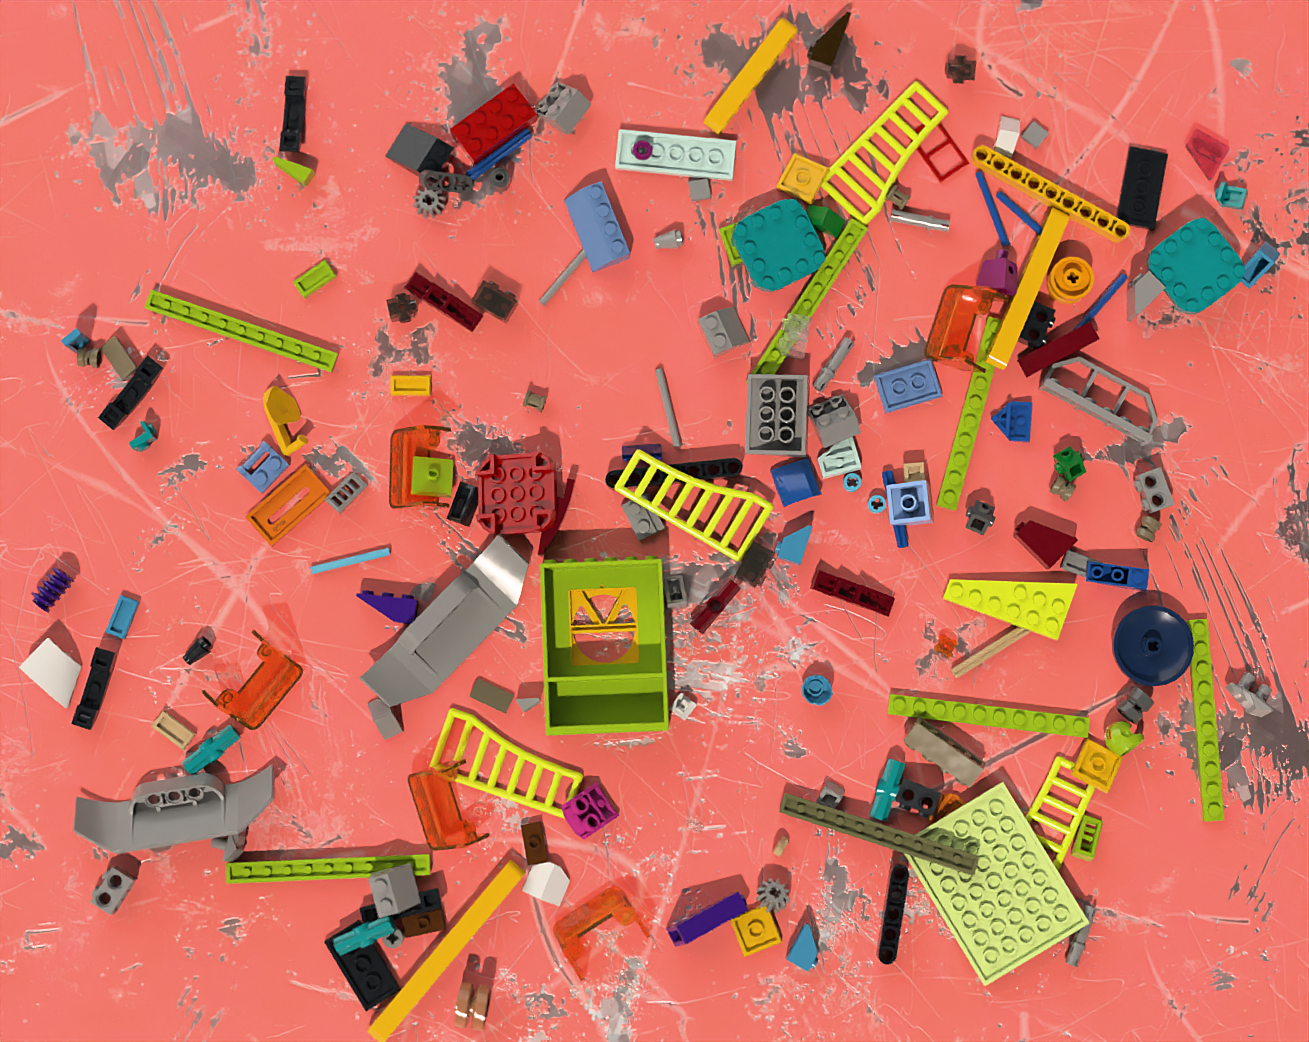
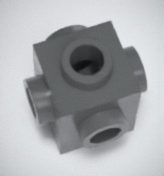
M976 500L973 507L969 506L965 517H968L965 528L984 536L987 528L992 527L996 517L993 516L995 507Z

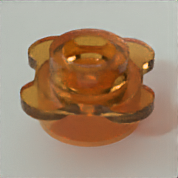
M945 634L939 636L938 644L934 646V651L936 653L940 652L949 658L953 655L952 651L957 646V641L947 638Z

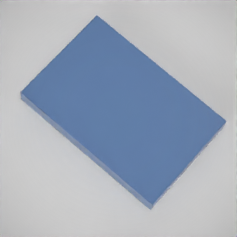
M931 359L873 376L885 414L942 397Z

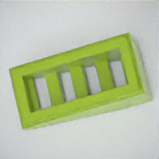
M275 156L272 159L276 167L304 186H308L315 176V172L311 168Z
M1083 815L1071 856L1085 861L1094 859L1103 823L1102 820ZM1086 823H1087V824H1090V825H1093V826H1096V828H1095V829H1092V828L1086 827ZM1084 831L1093 834V837L1085 835ZM1082 840H1085V841H1088V842H1091V843H1090V845H1088V844L1083 843Z

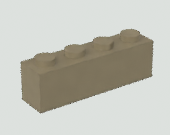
M920 716L905 734L903 741L909 749L917 750L925 760L937 764L944 773H950L961 785L971 787L985 768L986 762Z

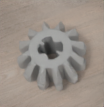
M425 187L423 192L418 189L417 193L420 196H413V200L416 201L413 203V207L418 208L416 213L418 215L423 213L424 219L429 214L432 219H435L434 213L441 215L440 209L446 208V205L443 203L446 201V197L441 196L443 192L441 190H429ZM428 199H431L432 205L427 204Z
M769 878L767 882L762 881L761 887H758L756 890L758 894L756 901L762 902L760 908L767 907V913L771 909L778 913L779 909L784 910L786 904L790 902L788 897L790 890L785 889L786 883L779 884L780 879H776L775 882L772 878Z

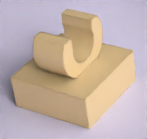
M923 462L903 464L904 483L925 480Z

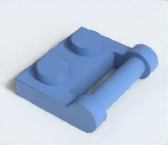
M264 440L259 444L260 447L242 466L239 465L236 468L262 494L290 466ZM267 451L270 456L252 475L249 474L247 471Z

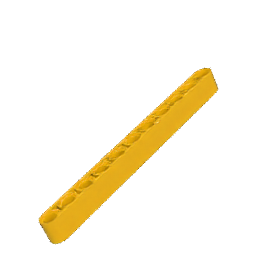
M512 860L505 865L367 1030L369 1035L378 1042H385L525 875L526 872Z

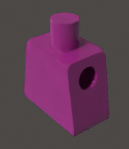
M997 250L995 259L983 262L974 291L986 298L1017 293L1018 267L1017 264L1008 259V251Z

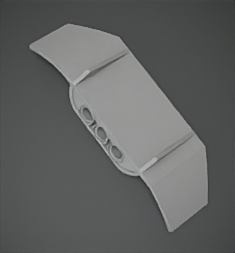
M498 534L471 566L444 589L402 633L397 642L359 679L389 707L434 693L517 607L529 562Z
M270 765L249 779L227 785L218 777L208 773L146 782L134 789L129 801L102 802L76 797L73 832L114 854L239 834L275 799L274 766Z

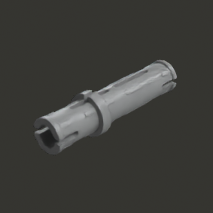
M892 209L891 214L899 217L891 216L890 222L924 227L929 231L930 229L946 233L949 231V227L941 226V224L949 226L950 220L933 218V215L928 217Z
M843 338L826 366L821 368V373L812 384L814 389L822 393L831 378L835 377V372L855 345L851 339Z
M1084 905L1083 913L1089 924L1076 931L1073 941H1070L1069 945L1071 947L1065 963L1078 967L1082 952L1086 949L1085 943L1097 909Z

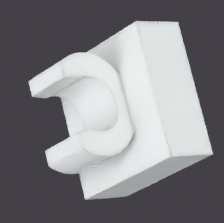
M680 693L669 709L685 721L697 704Z

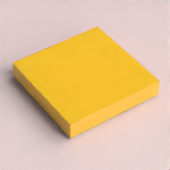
M794 153L776 188L812 204L830 170L819 163Z
M1086 739L1071 775L1107 794L1124 757H1120L1111 750L1090 739Z
M759 906L730 920L744 957L782 943L771 912L767 913L766 906L763 908Z

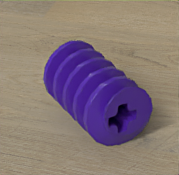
M55 567L52 568L55 575L47 574L50 581L42 580L45 587L37 586L39 594L31 593L34 597L32 601L47 613L50 612L47 605L54 607L55 602L53 599H61L58 593L65 594L64 587L70 588L71 584L69 581L75 582L65 572Z

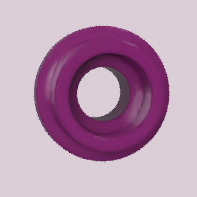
M638 141L633 146V154L638 160H647L652 155V146L647 141ZM645 148L646 153L641 154L639 149Z

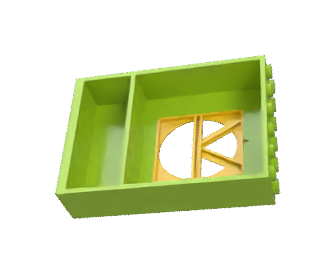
M636 556L625 557V560L617 561V557H607L605 561L598 562L597 558H586L585 562H577L576 559H564V563H557L556 560H544V564H540L546 735L668 731L662 559H657V556H645V560H637ZM610 595L617 598L604 624L589 602L591 597ZM625 604L633 616L634 623L613 624L622 606ZM580 606H583L594 625H573L575 615ZM635 631L633 642L628 651L619 659L604 663L596 662L586 657L579 650L573 635Z

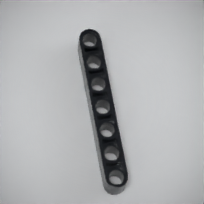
M737 458L669 465L685 474H688L690 468L695 467L699 470V475L694 478L703 481L735 478L741 474L743 468L742 462ZM729 464H737L739 470L736 473L730 472L728 470ZM711 465L717 466L719 473L716 475L710 474L708 467ZM649 467L635 468L632 474L639 475V482L631 483L628 479L624 487L628 489L637 488ZM625 469L613 470L606 475V486L610 490L616 491L615 486L609 483V478L611 476L620 478ZM657 469L656 472L660 475V478L657 481H650L647 487L662 486L668 474ZM675 479L672 485L682 484L686 482L681 481L679 479Z

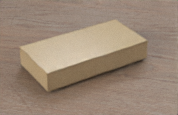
M165 710L161 712L151 726L182 750H185L196 736L195 732Z

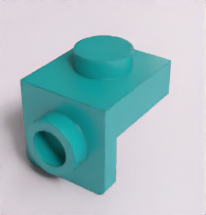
M1221 182L1220 187L1216 189L1215 199L1222 207L1243 210L1248 190L1228 186L1226 182Z
M144 420L140 424L145 433L129 442L131 448L136 452L147 450L150 448V444L157 440L154 435L157 433L154 426Z

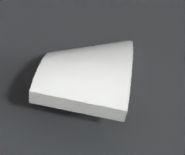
M47 638L19 668L67 709L70 705L69 702L73 690H75L76 681L82 666L69 653L63 652L50 638Z

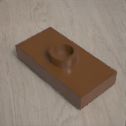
M541 821L520 825L528 865L548 862Z
M442 909L401 918L405 938L446 929Z

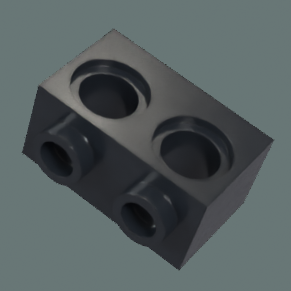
M1034 301L1018 342L1036 350L1040 345L1044 346L1048 338L1046 331L1048 327L1052 328L1056 317L1053 315L1056 310ZM1037 313H1042L1045 316L1044 322L1037 319ZM1029 331L1036 332L1037 339H1031L1028 334Z
M904 778L895 801L899 803V808L909 812L912 808L918 811L917 815L929 819L930 816L936 817L944 795ZM913 791L914 798L911 801H906L905 794ZM926 799L933 800V805L929 809H925L923 806Z

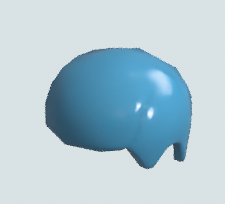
M811 675L802 684V695L808 703L822 706L829 702L833 695L832 685L822 675Z

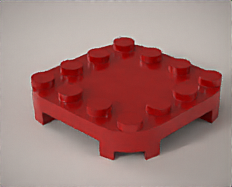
M537 451L507 455L492 454L482 461L479 468H476L475 475L478 476V515H476L477 522L488 533L494 535L540 533L554 526L557 516V477L555 464L550 457Z

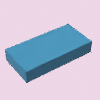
M75 328L61 342L71 351L77 353L78 348L84 347L90 342V339Z
M120 595L105 632L126 640L140 602Z

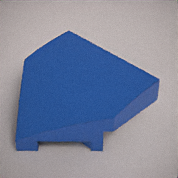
M1009 402L1001 411L990 418L1009 441L1030 443L1032 402Z

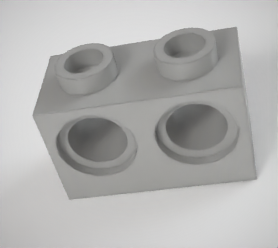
M1161 467L1134 477L1135 481H1133L1135 490L1140 492L1142 500H1140L1141 506L1148 514L1175 505ZM1146 477L1152 479V487H1148L1145 484ZM1153 496H1157L1160 499L1159 506L1152 503Z
M118 866L106 870L102 877L104 881L101 886H97L91 894L93 898L90 903L109 915L117 912L137 878ZM116 875L122 879L120 886H116L113 882ZM104 893H108L111 897L108 904L102 900Z

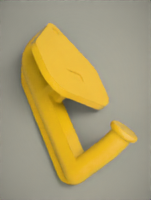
M277 386L269 388L263 395L264 410L282 453L288 456L307 444L308 438L304 435H298L297 440L291 443L284 424L298 421L301 416L295 399Z

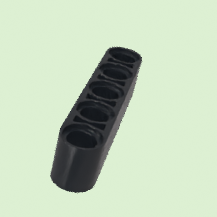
M902 864L891 866L887 880L876 950L878 960L886 965H890L896 960L909 881V870ZM897 868L904 870V876L900 879H896L894 876V871ZM894 888H899L901 891V895L897 899L891 897V891ZM892 908L898 911L895 919L888 918V911ZM887 929L894 930L895 935L892 939L885 938L884 933ZM885 949L891 951V957L887 960L881 957V953Z

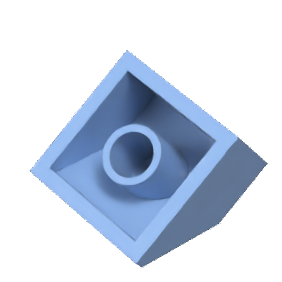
M926 480L886 485L890 525L934 523L930 484Z

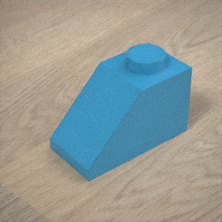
M1265 241L1244 264L1246 272L1240 282L1250 289L1276 262L1281 253Z
M808 525L784 537L782 542L778 541L774 552L778 554L776 559L799 566L813 526Z
M804 922L786 956V960L809 972L810 968H815L819 958H817L818 952L810 925Z

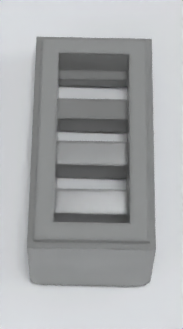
M352 472L325 498V501L341 515L368 485ZM352 479L360 486L358 489L350 483ZM347 485L354 491L352 495L345 489ZM341 491L349 497L347 500L339 494ZM337 497L343 504L339 505L333 499Z

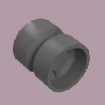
M1134 686L1127 694L1128 699H1123L1116 706V709L1128 721L1136 725L1142 719L1143 712H1148L1155 703L1145 692Z

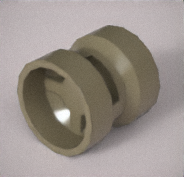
M86 347L78 348V366L85 367L90 365L92 368L100 367L102 358L100 348H93L92 350Z
M1059 475L1050 487L1049 492L1053 495H1060L1061 500L1067 502L1077 485L1072 482L1067 483L1065 478Z
M1143 516L1140 528H1137L1135 535L1145 541L1154 542L1155 533L1162 524L1151 517Z

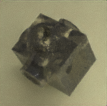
M955 55V59H948L944 69L946 79H953L952 83L964 84V80L975 81L976 61L966 60L967 56Z
M400 293L394 295V298L386 300L392 323L398 321L400 323H407L412 321L411 318H416L414 312L418 311L415 300L411 299L410 295Z

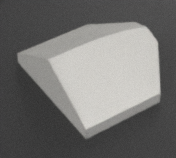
M551 862L532 865L522 891L540 900L560 906L570 880L558 865Z

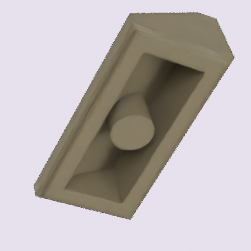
M113 336L101 347V350L122 381L136 373L137 365L116 336Z
M477 679L469 697L505 714L515 696L480 679Z

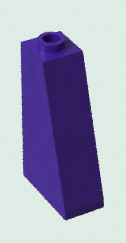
M739 892L732 893L667 927L666 930L675 947L686 945L747 911V901Z

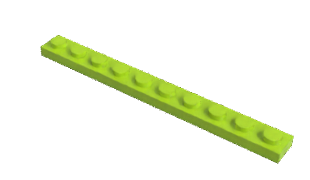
M851 218L751 374L775 375L868 230L866 226Z
M150 290L144 306L146 310L330 373L333 372L339 356L338 353L154 290Z
M990 316L986 320L936 506L952 511L957 509L995 369L994 366L986 363L985 359L1002 320Z
M1208 619L1186 620L1194 641V653L1190 663V678L1202 821L1224 820Z
M889 694L887 714L915 718L920 716L923 719L1088 738L1090 718L894 694Z
M430 854L226 863V884L369 878L371 873L411 863L414 875H431Z

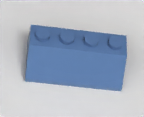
M601 181L580 189L564 200L582 248L586 252V258L592 273L630 258L629 249Z

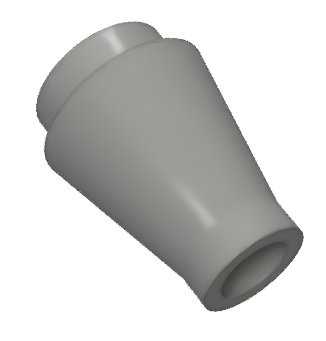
M674 229L661 236L654 237L655 248H679V246H683L681 230L676 231Z

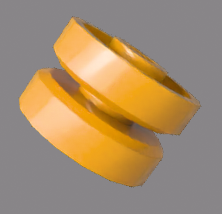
M1079 257L1061 259L1050 270L1046 278L1048 294L1053 300L1066 305L1078 303L1090 292L1094 285V273L1091 266Z

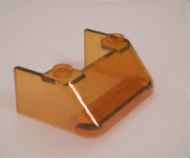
M955 284L947 286L943 291L924 349L925 357L958 370L985 373V368L974 363L973 354L965 350L976 316L987 314L991 309L993 301L1008 302L1009 298L989 286Z
M424 424L396 429L392 432L390 438L389 505L392 509L434 510L449 508L448 503H439V497L411 494L413 456L430 458V451L435 450L440 444L439 434L451 432L450 427Z
M253 630L251 633L262 642L257 650V655L263 662L237 692L234 689H226L217 698L206 690L201 692L217 709L249 730H256L265 722L303 674V668L270 640L256 630Z
M466 759L447 761L408 775V785L427 844L434 851L466 848L490 837L489 833L477 834L473 822L468 819L462 820L451 782L457 779V767L467 763Z
M619 886L607 888L554 924L553 933L564 955L581 981L585 979V974L576 960L582 956L584 947L579 938L614 916L616 921L622 926L631 925L636 921L647 938L651 936L630 900Z

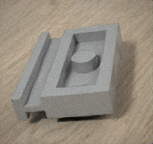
M648 493L641 496L652 502ZM631 500L621 505L638 541L665 529L658 515Z

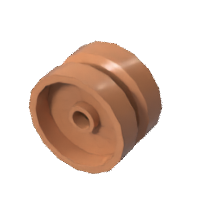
M461 982L455 1005L454 1026L465 1029L470 1016H472V1029L484 1031L490 986L480 984L474 997L473 984Z

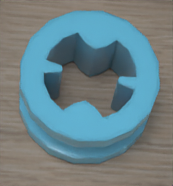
M849 473L843 479V487L848 492H855L861 486V478L855 473ZM850 478L852 480L855 478L857 486L854 487L852 485L849 487L847 479Z
M874 495L868 500L867 507L870 512L878 514L885 509L886 501L882 496ZM876 499L880 500L879 503H882V507H878L877 510L871 505V502H875Z

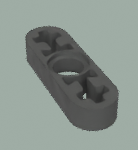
M424 170L419 175L420 185L432 190L467 193L472 188V179L463 174ZM448 176L449 184L446 187H444L442 185V180L444 179V177ZM432 177L436 179V182H427L426 179ZM456 181H464L465 184L460 186L456 184Z

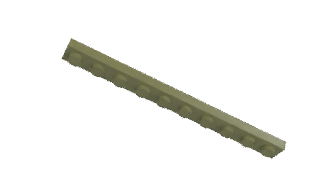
M787 793L784 794L779 809L780 813L972 876L975 875L980 856Z

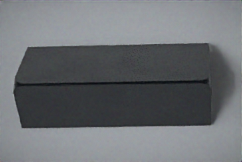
M460 482L446 518L447 520L470 527L478 506V487Z

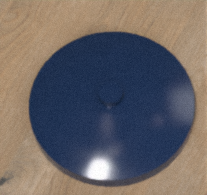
M1144 606L1129 612L1118 623L1112 638V653L1118 668L1130 680L1144 686H1162L1177 680L1188 669L1194 653V641L1189 626L1176 612L1161 606Z

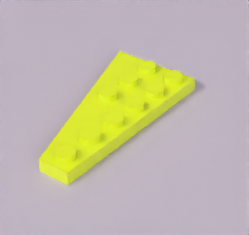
M950 579L943 599L1057 641L1077 584Z

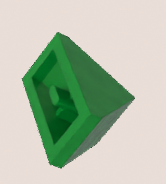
M809 205L806 213L814 229L837 239L845 220L830 208Z

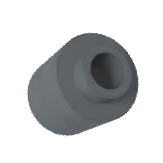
M497 168L490 174V183L495 191L504 192L510 187V177L505 169Z

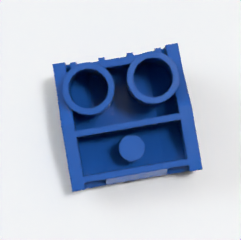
M808 458L770 470L783 508L795 502L822 495Z

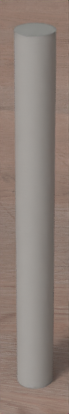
M584 249L538 301L540 304L545 306L586 258Z
M661 368L655 370L673 446L677 447L681 445L663 369Z

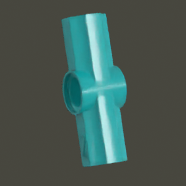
M231 724L226 726L216 736H212L203 742L197 751L182 762L184 768L191 775L197 774L206 765L219 759L224 755V751L241 739L239 732Z
M888 758L883 776L876 787V797L869 816L887 821L892 803L895 801L900 788L899 782L905 768L904 763Z
M388 915L371 923L361 924L353 928V931L333 939L334 947L339 955L359 947H366L376 942L377 939L397 930L395 921Z

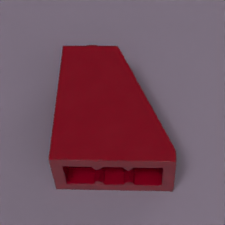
M1031 520L1026 523L1022 521L1014 529L1016 533L1013 535L1046 570L1050 569L1078 541L1074 536Z

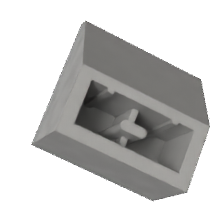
M556 82L550 88L545 98L538 103L534 111L538 117L557 131L569 135L592 104L578 89Z
M843 394L808 408V416L824 448L861 433L856 414Z

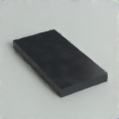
M1132 146L1128 147L1116 217L1126 222L1129 226L1147 230L1155 229L1168 153Z
M359 919L325 940L324 943L364 1010L368 1011L400 991L401 987L374 943L363 948H356L343 955H339L336 951L333 939L353 931V928L361 925L362 923Z

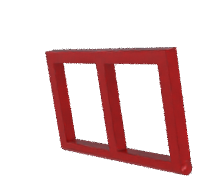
M939 123L937 126L947 140L927 154L923 152L920 146L916 150L941 183L964 166L969 165V162L942 124ZM920 125L919 127L914 129V131L918 133L925 127V125ZM948 144H951L963 162L941 177L928 158Z

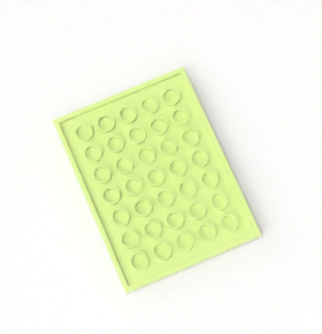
M1003 782L915 834L916 836L980 856L974 876L905 854L984 986L1089 924L1086 916Z

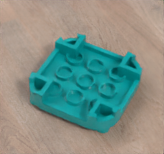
M795 199L777 201L743 218L735 225L732 231V246H735L752 280L751 284L763 292H776L812 274L825 261L823 245L806 211Z
M1205 218L1194 219L1186 223L1158 244L1148 254L1146 261V271H1150L1166 287L1163 291L1176 306L1174 309L1179 313L1182 312L1187 315H1196L1204 311L1237 286L1246 272L1238 254L1216 226Z

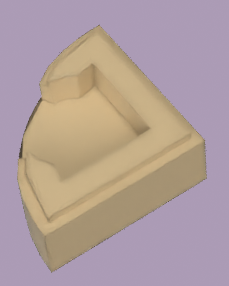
M783 835L772 852L778 857L781 856L785 850L784 848L789 843V839Z

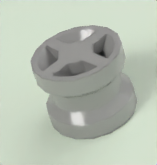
M396 927L397 930L382 938L383 943L388 948H397L403 943L405 936L399 927Z

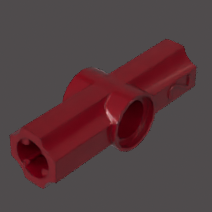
M727 577L689 624L703 635L739 592L741 587ZM718 601L721 604L720 610H711L710 602Z

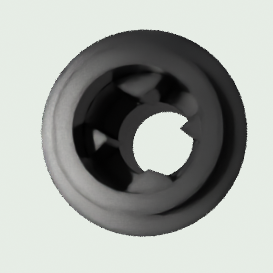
M204 636L196 638L185 655H183V659L187 664L192 665L211 653L210 650L213 646Z

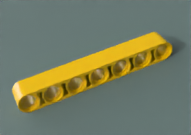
M783 17L778 21L703 121L704 125L718 135L722 133L798 32L796 26Z

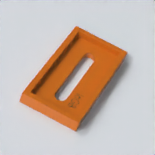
M305 464L245 517L268 544L273 547L325 502V498L331 492ZM304 488H309L308 495L273 525L268 523L269 518Z

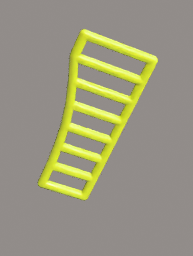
M913 82L829 168L830 171L821 187L859 223L866 226L881 211L887 195L909 157L928 134L947 116L948 109L919 82ZM916 91L938 111V114L932 120L909 100ZM902 105L925 125L919 134L895 113ZM888 119L892 120L913 140L907 149L881 127ZM875 132L901 155L896 165L889 161L868 141ZM862 146L891 172L886 183L855 155ZM848 160L882 190L877 201L841 168ZM834 174L839 176L872 208L865 216L827 182Z
M640 449L635 451L614 487L620 494L737 562L743 560L774 508L772 503L755 493L735 490L694 478L657 460ZM642 459L650 464V467L635 492L624 487L639 460ZM659 469L667 473L668 476L653 501L650 502L641 496L655 472ZM675 478L686 482L669 512L659 507ZM693 487L705 489L687 522L677 518L676 515ZM713 492L725 495L704 532L693 527ZM734 497L746 499L722 541L719 542L710 537ZM755 502L764 509L739 551L736 552L727 546Z
M450 708L428 769L430 773L563 819H565L563 810L552 806L562 776L574 779L566 802L577 796L583 779L582 773L559 766L519 748L490 729L473 714L455 708ZM456 717L465 720L466 723L448 771L439 768L438 764L454 718ZM474 725L483 732V736L469 776L466 777L457 774ZM491 738L500 745L488 783L486 784L477 781L476 778ZM507 750L516 754L518 758L507 790L495 787L505 755ZM525 760L536 764L526 797L514 793ZM545 768L555 772L545 803L533 800Z
M1061 756L1055 758L1038 796L1025 816L1029 824L1034 819L1066 834L1061 845L1035 834L1042 846L1057 852L1053 864L1058 872L1095 790V787L1089 784L1086 790L1056 777L1061 766L1073 770L1075 763ZM1052 784L1082 797L1078 808L1047 795ZM1045 802L1073 815L1070 826L1068 827L1038 813L1042 803Z

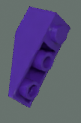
M362 590V594L356 593L358 598L396 623L412 624L417 618L419 601L415 600L412 595L402 594V598L394 597L393 593L382 592V596L374 595V591Z

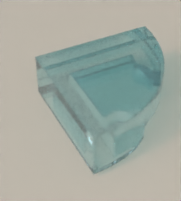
M431 582L422 583L413 588L409 595L429 602L436 584Z

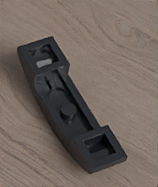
M286 76L283 128L280 135L279 151L300 152L305 117L306 77Z
M147 355L135 370L137 373L113 403L110 402L98 418L112 430H115L144 399L164 368Z
M99 647L95 648L87 683L80 704L76 707L71 724L92 730L109 686L116 657L115 652Z
M439 888L419 892V904L390 916L395 920L443 908ZM375 904L360 907L363 924L380 919Z

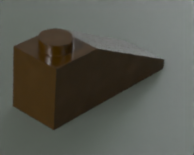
M847 12L816 41L814 47L810 46L807 58H810L808 65L831 72L850 20V12Z

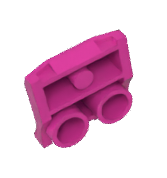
M598 782L562 805L564 818L573 832L582 839L588 838L620 816L618 812L614 811L600 790Z

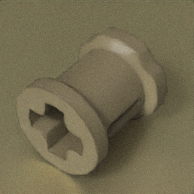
M894 185L885 200H890L902 210L911 198V195L904 194L897 189L898 186Z
M528 390L522 406L538 409V412L542 413L547 396H540Z

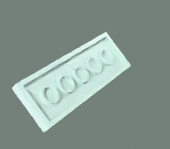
M619 129L615 169L732 181L736 141ZM644 140L651 144L652 155L649 159L638 160L634 156L633 146L636 142ZM641 148L639 149V152L641 154L646 153V149Z

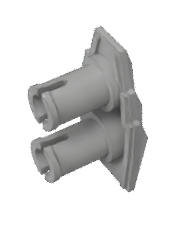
M1245 672L1238 685L1231 682L1225 688L1249 714L1262 718L1274 710L1265 702L1272 690L1269 686L1261 684L1256 694L1248 691L1255 681V676Z
M246 828L239 834L229 835L228 839L223 837L212 838L211 847L224 851L223 861L236 862L244 851Z

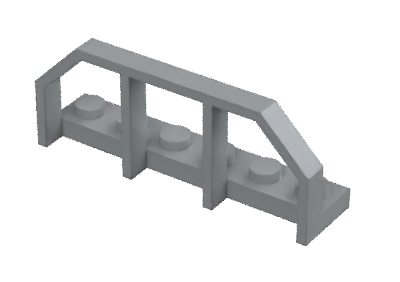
M1081 357L1058 362L1050 366L1038 389L1042 392L1044 390L1074 406V410L1079 409L1105 423L1104 426H1110L1140 442L1139 445L1141 446L1150 443L1153 437L1151 433L1158 422L1150 394ZM1079 363L1093 372L1079 396V392L1075 389H1066L1061 386V382L1050 378L1054 369ZM1097 373L1124 387L1113 410L1107 407L1101 408L1096 405L1095 400L1089 397L1084 398ZM1128 391L1144 398L1151 420L1148 429L1131 424L1132 421L1124 416H1116Z

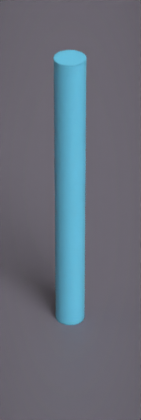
M384 548L311 566V573L316 574L389 556L390 551L389 548Z

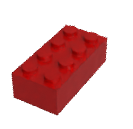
M513 83L451 127L450 131L473 165H476L523 129L537 122L538 118L536 112Z

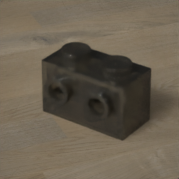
M483 280L471 299L472 304L507 324L518 306L517 296L509 291H501L499 289L500 286L493 281L486 282Z
M754 541L734 578L753 589L757 585L761 587L767 577L763 575L767 568L771 569L776 560L773 557L775 552Z

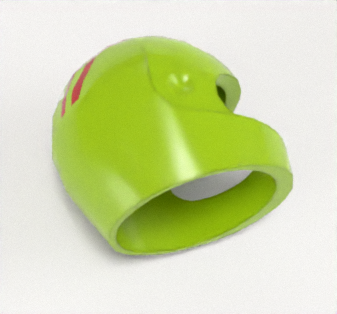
M1125 721L1113 722L1106 728L1104 734L1106 746L1120 757L1136 748L1145 740L1143 734H1133L1130 731L1132 725Z

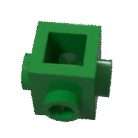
M1071 446L1053 455L1056 463L1054 464L1056 472L1059 475L1062 474L1069 482L1086 473L1083 456L1079 451L1075 452Z

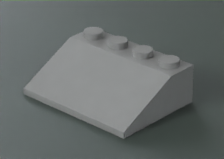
M748 374L745 454L807 457L808 375Z

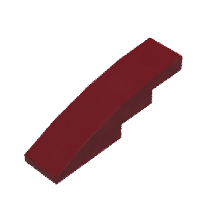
M416 271L404 286V289L471 332L475 330L483 317L482 314L451 293L449 294Z
M1089 322L1017 361L1027 378L1098 341L1100 338L1092 323Z
M567 478L564 498L557 497L555 524L552 528L541 532L538 556L543 557L564 522L576 483L574 479Z
M816 570L810 589L887 617L890 615L895 600L892 596L841 577L833 576L821 570Z

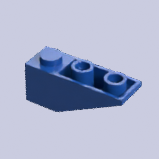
M1088 562L1086 582L1147 591L1150 569Z

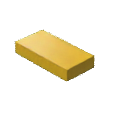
M391 375L390 395L431 396V376Z

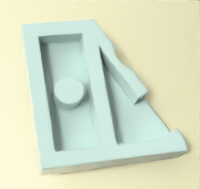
M853 437L834 444L829 451L822 454L817 460L822 479L861 470V463Z

